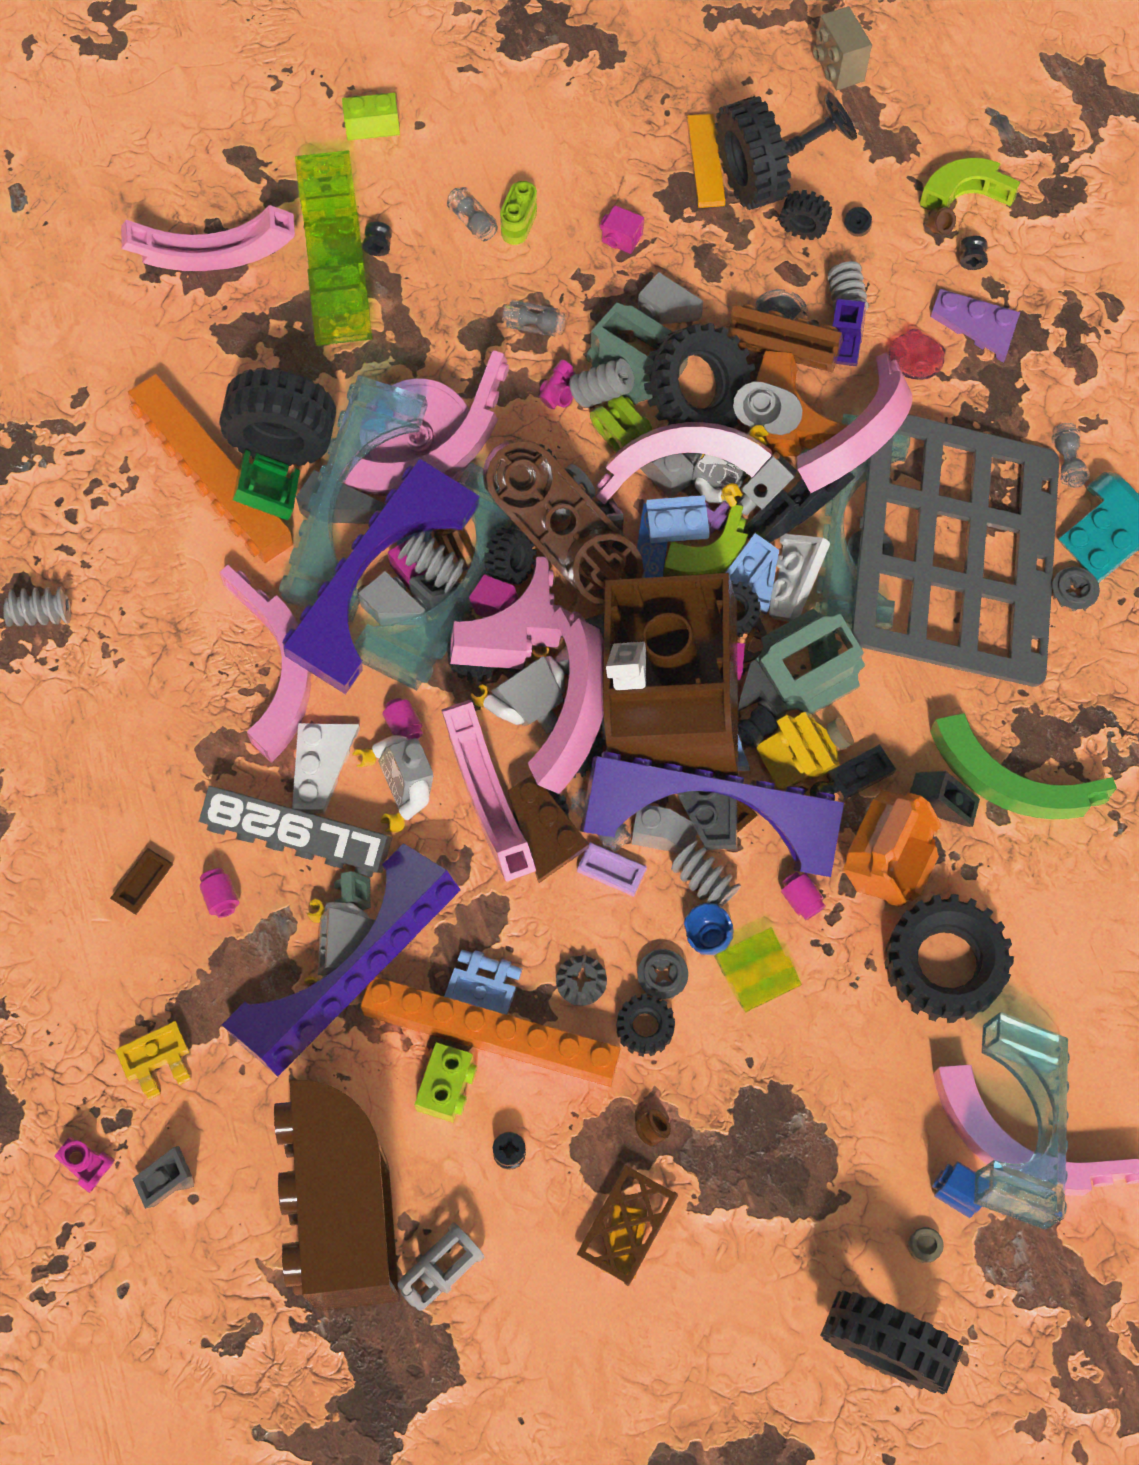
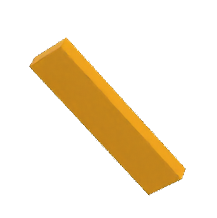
M714 114L687 115L698 208L725 206V193L718 154L719 149L716 143L717 134Z

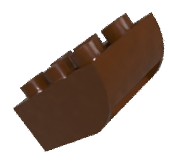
M729 573L605 580L604 725L607 752L620 754V761L633 763V757L651 760L652 767L662 769L664 768V763L683 766L682 772L694 774L695 769L714 772L713 776L738 775L737 603ZM645 642V688L615 690L613 678H607L606 670L613 644Z
M290 1080L291 1102L274 1104V1126L277 1144L284 1145L286 1157H294L295 1171L278 1173L280 1211L282 1215H288L291 1226L298 1225L299 1242L283 1243L282 1267L285 1286H293L294 1295H303L318 1311L400 1302L390 1170L375 1130L361 1107L342 1091L319 1082Z

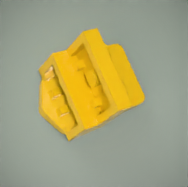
M803 712L795 718L786 715L777 720L780 730L757 746L760 757L779 789H786V786L792 787L810 777L819 778L840 765L838 762V748L830 739L827 729L816 722L813 715L808 712Z

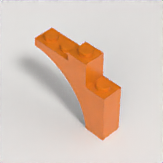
M765 351L756 381L765 382L795 394L803 410L802 420L793 431L783 435L769 433L766 436L772 454L777 451L783 457L799 456L802 447L813 449L848 426L819 415L801 399L796 390L798 368L793 353Z

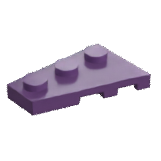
M940 289L931 317L955 333H963L975 341L974 345L982 350L984 347L996 354L995 358L1004 363L1020 312Z

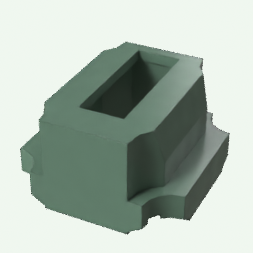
M616 303L591 331V348L587 352V361L591 362V368L601 364H607L609 361L617 362L620 358L624 359L633 371L634 387L630 393L622 396L628 397L636 405L644 401V399L650 400L653 398L651 390L644 389V383L650 382V375L644 373L645 367L652 365L653 360L616 335L619 331L633 330L635 337L657 350L660 347L656 343L660 339L669 337L668 334L673 331L633 306H624ZM688 357L680 366L679 377L687 366Z
M813 608L761 638L763 650L756 660L786 705L787 712L798 710L802 713L808 712L813 715L860 687L858 674L865 667V663L862 660L864 652L841 614L822 615ZM836 630L848 650L794 680L783 659Z

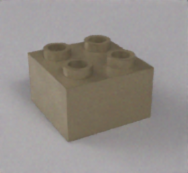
M850 6L820 15L819 26L816 29L817 38L815 47H813V55L815 60L822 65L826 79L832 82L836 91L864 82L872 43Z

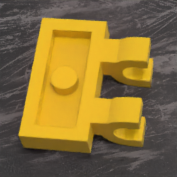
M176 1021L115 1049L126 1078L129 1082L138 1078L141 1089L149 1100L161 1094L151 1071L167 1063L174 1079L177 1080L179 1085L191 1080L181 1058L190 1052Z

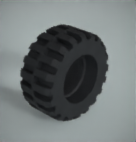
M261 367L255 371L249 369L238 374L228 384L219 425L228 443L233 448L237 447L238 451L242 454L245 449L251 451L250 456H252V459H254L257 453L289 466L292 464L302 466L307 462L313 463L327 452L336 417V406L329 392H326L319 383H313L311 378L299 376L297 372L290 370L289 372L281 371V368H272L270 370Z

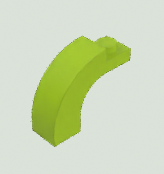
M983 158L959 159L945 164L930 177L924 187L920 206L932 211L940 206L949 208L950 204L957 197L968 193H978L1011 207L1021 182L1013 179L1011 176L998 172L1001 163Z
M735 505L731 507L724 532L714 543L704 547H691L671 542L664 565L663 577L726 573L746 546L748 534L743 532L747 519L742 518L743 506Z

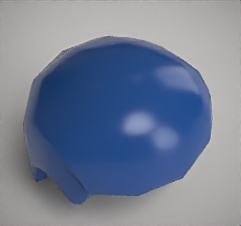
M700 904L692 908L685 918L684 925L687 941L691 948H694L701 955H715L727 949L733 939L734 929L730 916L717 904Z

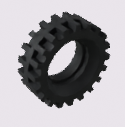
M753 96L720 107L719 113H716L718 123H715V129L718 132L716 143L720 148L718 154L719 158L723 161L724 174L726 173L728 176L730 188L733 187L735 198L740 199L741 205L743 207L746 206L747 210H753L783 200L788 196L787 190H790L791 186L788 182V179L791 178V172L787 166L790 161L785 153L784 147H786L785 140L782 141L780 125H776L773 111H768L767 102H762L760 96Z
M699 323L668 334L669 337L660 339L656 343L660 348L651 351L648 356L653 360V364L645 367L644 373L650 375V382L644 383V389L651 390L653 398L648 400V404L650 407L657 406L659 412L655 417L658 421L667 420L669 422L668 425L685 422L713 423L731 428L739 425L738 417L733 408L734 397L741 387L755 381L750 379V372L755 370L754 364H747L745 357L750 353L747 348L740 350L737 346L741 340L737 335L727 337L729 329L725 327L714 329L713 323L701 326ZM693 355L701 357L708 363L714 373L716 382L715 396L711 404L702 409L696 408L687 402L681 392L678 380L680 366L687 357Z
M939 894L932 896L928 902L924 903L923 900L916 902L910 911L906 910L886 945L887 959L884 962L885 969H889L890 972L888 980L890 986H896L900 992L897 998L902 1003L905 1000L914 1006L911 1010L918 1015L920 1011L929 1014V1020L935 1022L939 1017L947 1018V1023H955L957 1019L964 1017L967 1021L972 1019L977 1013L984 1012L1001 994L1011 976L1009 970L1014 964V956L1009 955V949L1012 946L1011 938H1004L1002 931L1005 926L1002 921L996 924L990 918L993 911L988 907L984 912L976 908L977 901L972 898L969 899L968 903L959 901V895L951 894L949 899H941ZM938 933H951L964 939L972 947L976 957V971L972 979L965 985L956 988L941 987L931 982L923 974L918 962V950L922 942L929 936Z
M844 1290L837 1292L820 1334L824 1341L831 1343L832 1347L843 1351L845 1355L859 1360L860 1363L879 1370L882 1374L890 1375L903 1383L907 1382L916 1388H925L932 1393L938 1392L940 1394L947 1393L963 1351V1346L959 1345L956 1339L948 1337L949 1334L944 1331L935 1329L932 1324L915 1318V1315L902 1312L888 1303L878 1302L872 1297L868 1296L866 1298L858 1293L852 1292L851 1294Z

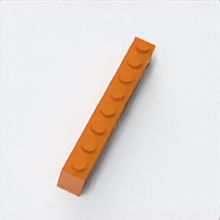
M154 374L128 391L131 404L128 406L132 414L137 419L142 418L146 422L144 425L148 433L154 439L158 437L162 441L161 446L168 457L172 458L174 456L178 460L177 465L184 476H191L194 479V485L200 495L210 498L212 501L211 506L219 517L224 515L227 518L230 530L236 537L240 535L246 541L244 544L253 557L258 555L264 563H267L293 545L290 530L279 517L233 501L239 470L157 374Z
M375 977L368 984L361 1004L363 1014L366 1017L608 1087H612L620 1059L621 1047Z

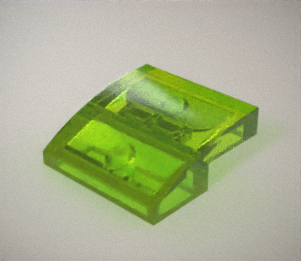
M772 927L758 932L714 955L723 976L745 1013L802 985L789 956H785Z

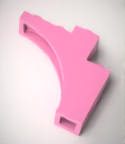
M536 557L530 585L524 594L511 606L483 619L463 622L454 621L450 638V664L523 669L525 658L531 657L532 646L558 648L560 637L563 635L553 614L562 606L554 605V593H549V588H552L554 573L553 570H549L546 557Z

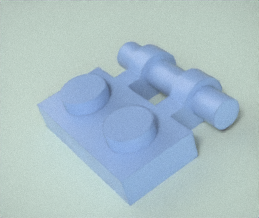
M461 950L458 962L468 964V969L464 971L454 968L444 997L507 1015L516 988L515 986L505 984V980L507 977L519 980L523 968L511 965V961L505 959L498 961L485 957L483 952L475 950L472 953ZM484 969L496 973L495 979L477 975L478 971Z

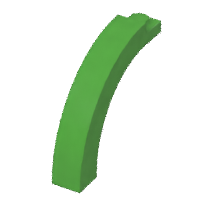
M965 713L935 719L930 730L941 756L964 784L989 802L1020 815L1052 820L1084 817L1091 806L1107 803L1117 789L1113 777L1076 785H1050L1023 778L1003 767L984 750L974 736Z

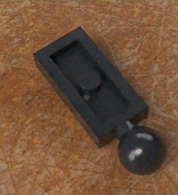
M879 744L828 771L826 777L830 782L819 781L813 784L810 789V796L816 797L817 792L833 795L837 793L841 800L844 801L893 775L896 768Z

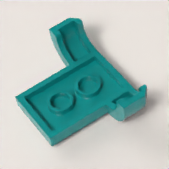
M1103 472L1086 486L1093 496H1098L1103 502L1059 538V542L1085 570L1095 576L1098 583L1139 550V494L1115 472Z

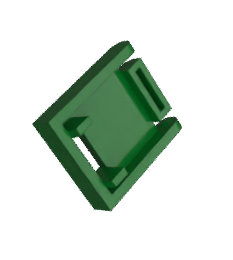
M245 449L240 461L233 501L289 520L294 510L300 469L294 468L290 478H288L286 475L289 465L257 453L251 464L249 463L251 451Z

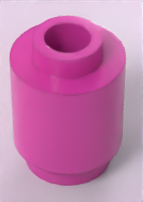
M395 698L385 705L386 709L382 715L393 735L404 736L408 740L419 739L423 735L421 730L422 723L409 700Z
M221 868L212 869L200 876L201 883L199 888L209 914L217 915L218 918L233 914L235 908L239 905V900L230 876L225 874Z
M795 872L782 882L785 887L781 890V893L798 916L802 915L805 921L826 907L822 901L824 897L806 873L800 876L798 872Z

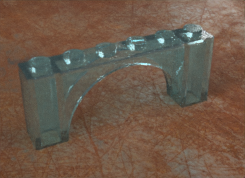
M999 1012L983 1025L982 1054L1003 1065L1013 1074L1026 1091L1037 1118L1038 1141L1035 1152L1027 1163L1010 1164L993 1160L976 1171L974 1204L1046 1230L1063 1220L1067 1211L1065 1185L1068 1178L1066 1171V1152L1068 1150L1066 1133L1069 1118L1067 1110V1093L1069 1091L1068 1063L1070 1060L1068 1038L1014 1016Z

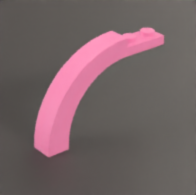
M492 351L467 417L454 435L444 444L424 456L405 462L380 463L355 457L345 484L365 494L387 496L393 488H399L403 482L401 479L405 470L410 465L415 466L419 459H422L450 478L462 470L483 448L498 421L495 413L489 410L490 408H495L499 397V392L497 391L500 381H505L509 371V365L504 354Z
M887 352L876 357L879 387L868 407L838 434L817 447L797 456L798 471L810 493L832 483L866 461L896 433L906 419L912 405V392L901 372L896 359L891 361Z
M227 565L219 572L223 585L270 630L281 650L282 670L277 692L263 716L247 731L251 744L272 763L291 742L298 730V723H301L304 718L310 698L311 672L293 662L284 654V644L282 643L284 637L290 629L296 630L299 626L287 605L277 595L269 600L262 590L258 589L255 591L250 586L249 579L242 571L238 570L235 572Z
M972 1065L939 1067L933 1074L942 1107L959 1137L985 1164L1006 1178L1034 1190L1067 1196L1087 1194L1092 1190L1091 1181H1093V1186L1114 1184V1179H1126L1127 1184L1139 1183V1159L1072 1163L1047 1158L1019 1144L1002 1130L986 1109L975 1084Z

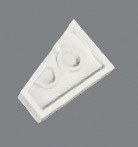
M784 534L780 537L783 549L782 555L778 556L777 567L780 568L778 580L773 584L769 615L775 620L790 622L801 615L830 546V542L825 538Z
M298 723L293 809L311 814H325L338 783L339 774L344 763L347 762L350 748L360 731L359 724Z

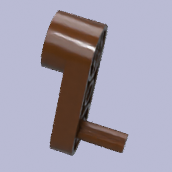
M521 438L506 440L491 451L485 460L482 473L484 486L488 494L580 594L593 603L605 605V588L591 589L594 585L582 574L579 575L580 565L583 572L601 587L605 586V580H610L585 553L589 547H592L597 554L605 559V562L619 576V579L642 578L644 572L643 560L635 544L624 536L548 451L533 441ZM558 509H568L571 514V521L568 527L562 531L552 530L550 527L551 515ZM614 540L615 542L611 546L625 556L626 563L621 556L604 544L599 545L597 542Z

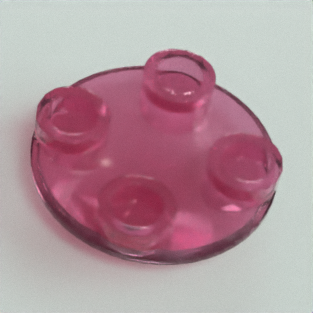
M909 329L906 334L897 337L892 342L889 348V358L891 361L896 359L903 376L915 380H924L940 372L944 364L946 350L941 344L922 334L920 330Z

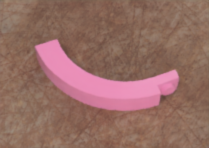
M268 205L261 214L243 225L210 234L189 235L164 232L129 220H125L121 225L122 249L142 255V263L182 271L220 270L249 264L276 252L295 237L293 213Z
M685 422L667 425L632 440L607 462L606 468L613 474L610 476L606 473L597 483L596 487L599 490L597 491L596 498L605 504L634 472L649 462L664 456L678 453L709 454L735 464L753 478L771 458L772 451L750 435L719 424Z
M562 607L553 614V617L564 637L569 655L570 674L567 694L553 731L537 754L528 762L537 785L558 794L568 785L586 759L596 739L604 716L603 636L600 629L587 623L578 612L573 611L571 613Z
M468 700L441 709L449 733V740L468 795L491 853L505 881L507 882L535 872L536 869L528 843L512 815L494 770L473 702Z

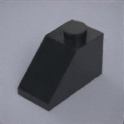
M947 771L915 773L910 793L920 795L929 801L938 818L963 826L973 827L980 799Z

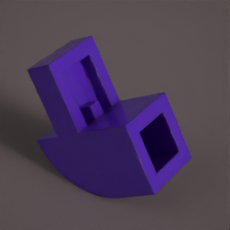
M837 299L833 327L842 333L843 343L836 364L856 367L858 365L865 325V302Z

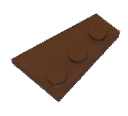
M533 774L508 790V796L519 828L529 846L536 869L535 875L538 884L589 849L587 840L544 787L537 785Z

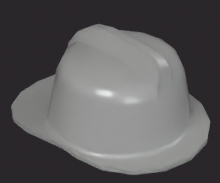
M754 381L741 387L734 397L733 408L736 416L742 423L750 427L762 425L768 433L783 435L797 428L802 420L803 410L799 399L795 394L786 389L765 382Z

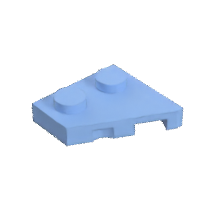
M755 533L726 573H729L733 584H738L740 581L744 582L743 586L747 587L749 585L752 587V592H756L758 595V602L761 605L760 611L767 614L770 608L779 549Z

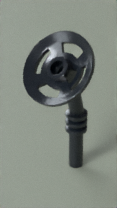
M828 92L825 94V106L828 116L824 118L825 121L801 136L796 135L785 141L786 147L784 148L787 156L792 157L804 150L807 144L830 130L833 132L837 129L852 141L857 139V133L849 115L832 93Z

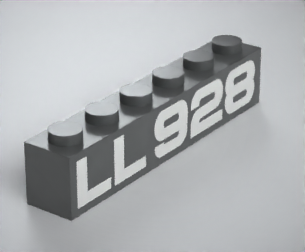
M208 786L198 821L207 824L206 830L225 835L226 830L237 833L236 839L249 843H254L255 838L267 841L265 846L267 848L281 852L284 851L285 847L296 850L295 856L313 860L314 855L326 858L324 864L343 869L345 863L355 866V873L372 877L374 872L383 873L384 868L382 864L387 859L393 838L389 835L213 786Z

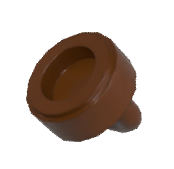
M936 207L931 212L929 219L926 220L925 226L930 228L934 234L947 235L955 227L956 215L951 208Z
M654 1108L643 1113L635 1123L639 1138L649 1146H655L669 1137L671 1132L670 1123L666 1116Z

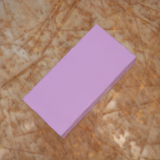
M592 842L589 843V849L585 851L577 868L578 873L633 897L647 870V866Z

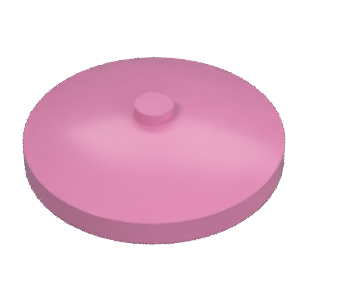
M409 379L398 382L381 392L365 413L362 424L364 421L375 417L376 403L380 399H384L389 409L395 412L396 420L388 425V432L385 435L379 436L374 434V432L370 433L361 430L360 440L364 458L373 462L397 463L424 456L440 447L454 435L470 410L454 390L440 382L429 379ZM469 463L451 478L453 480L458 479Z

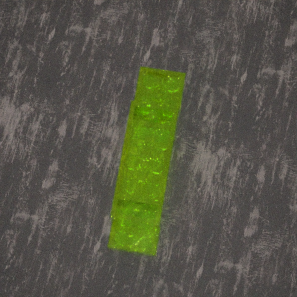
M345 150L295 156L309 266L307 272L316 346L372 340L370 308L350 152Z

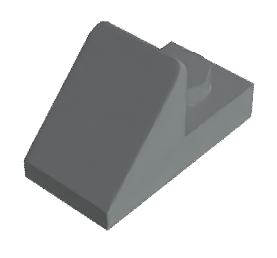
M757 660L751 662L738 711L758 702V706L767 709L777 722V720L786 716L787 707Z
M179 1146L173 1147L132 1178L145 1209L155 1207L175 1191L194 1187L193 1177Z

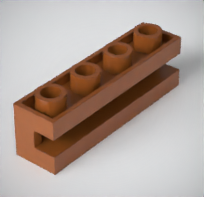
M742 304V306L733 305L730 314L731 323L730 326H726L729 329L727 337L737 335L741 339L737 345L740 349L747 348L748 351L763 355L765 351L793 353L797 364L833 373L843 343L842 333L838 332L837 328L830 325L814 326L811 325L810 321L803 318L787 319L784 318L783 314L776 311L760 312L756 307L749 304Z

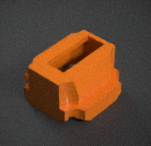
M881 790L878 796L872 800L847 852V859L843 868L857 892L887 900L888 904L898 907L905 905L906 900L913 901L918 896H921L939 857L935 839H933L934 831L937 832L942 826L930 802L920 795L908 793L905 796Z

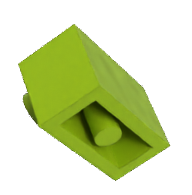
M395 93L342 98L347 141L400 135Z
M435 1043L414 1104L417 1112L454 1123L456 1114L462 1116L467 1102V1096L463 1095L467 1083L473 1084L478 1065L474 1064L472 1053Z

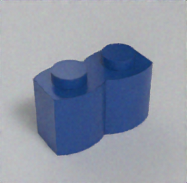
M957 1161L954 1166L947 1164L944 1170L940 1171L932 1187L936 1189L934 1197L970 1219L974 1213L981 1209L994 1183Z

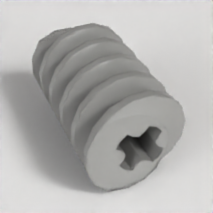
M853 261L843 262L833 266L828 271L829 289L834 311L837 299L865 302L866 311L868 310L869 303L866 300V287L863 282L864 277L861 273L862 267L860 263Z
M622 358L617 362L609 361L607 364L590 368L589 371L574 374L570 378V390L580 406L590 408L596 404H601L604 401L630 393L634 387L633 371L630 365Z
M421 531L419 534L413 535L398 555V559L400 560L407 555L405 564L408 567L417 562L415 571L418 574L427 569L425 579L428 581L437 576L435 586L441 587L446 583L444 592L447 594L461 576L464 560L461 559L454 564L452 561L455 553L451 552L443 556L445 546L441 545L434 549L435 539L431 538L424 542L425 531Z
M61 586L57 587L56 595H52L50 588L46 587L44 596H40L38 588H33L32 596L30 597L25 588L21 589L20 597H16L14 589H9L8 597L5 598L4 602L5 624L7 627H11L14 622L17 626H23L27 622L28 625L35 626L38 621L41 625H47L49 620L53 624H59L61 619L64 623L69 624L71 620L69 598L67 595H64Z
M694 841L676 857L671 870L674 873L681 872L680 879L683 882L691 880L689 888L692 891L699 889L697 897L700 900L708 898L706 903L717 904L722 907L738 892L741 884L738 883L730 887L729 883L733 876L729 874L721 878L720 874L724 867L720 865L713 869L711 866L715 858L712 856L704 860L703 856L706 848L703 847L695 851L694 848L697 841Z

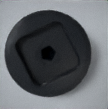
M855 207L845 216L846 229L853 236H864L872 228V216L863 207Z

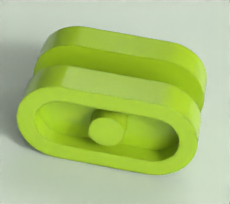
M519 181L511 186L500 211L501 236L506 243L511 245L521 244L527 239L537 216V190L528 181Z
M622 395L608 401L609 411L603 406H599L590 412V419L594 428L616 453L631 442V440L652 431L649 420L644 416L641 417L635 410L632 401Z

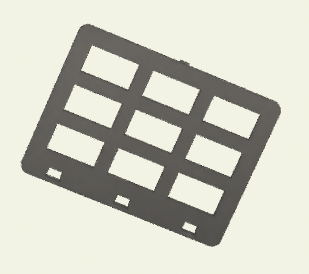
M908 414L895 434L924 440L920 490L889 483L893 435L868 460L863 517H860L859 526L861 528L851 632L861 648L1037 687L1045 681L1047 676L1059 457L1051 449ZM943 445L973 452L969 502L939 495ZM992 457L1022 464L1018 514L988 507ZM1042 480L1050 481L1049 493L1041 491ZM887 502L918 510L914 561L882 554ZM937 514L968 521L964 573L933 566ZM987 526L1017 533L1014 585L983 578ZM1037 558L1045 559L1044 572L1036 570ZM880 574L912 581L907 634L875 627ZM931 585L962 592L958 646L926 639ZM981 597L1012 604L1009 658L977 651ZM1032 639L1040 640L1039 653L1031 652Z

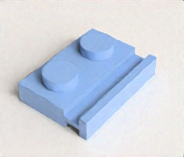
M705 495L646 500L650 543L709 539L710 532Z

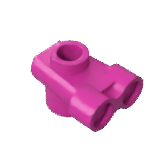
M563 359L553 369L554 373L551 378L544 381L540 387L539 398L545 406L553 410L556 406L565 408L573 400L569 382L570 378L576 373L573 371V367Z
M72 1137L65 1141L54 1156L79 1179L77 1184L89 1193L95 1188L115 1161L104 1151L98 1154L84 1143ZM73 1152H80L83 1158L81 1162L74 1164L69 1160L70 1155Z

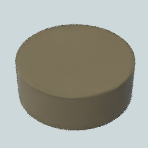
M836 718L827 724V733L839 749L844 750L854 743L849 728L841 719Z
M919 1228L909 1238V1252L915 1260L921 1263H931L939 1258L943 1252V1239L932 1228Z

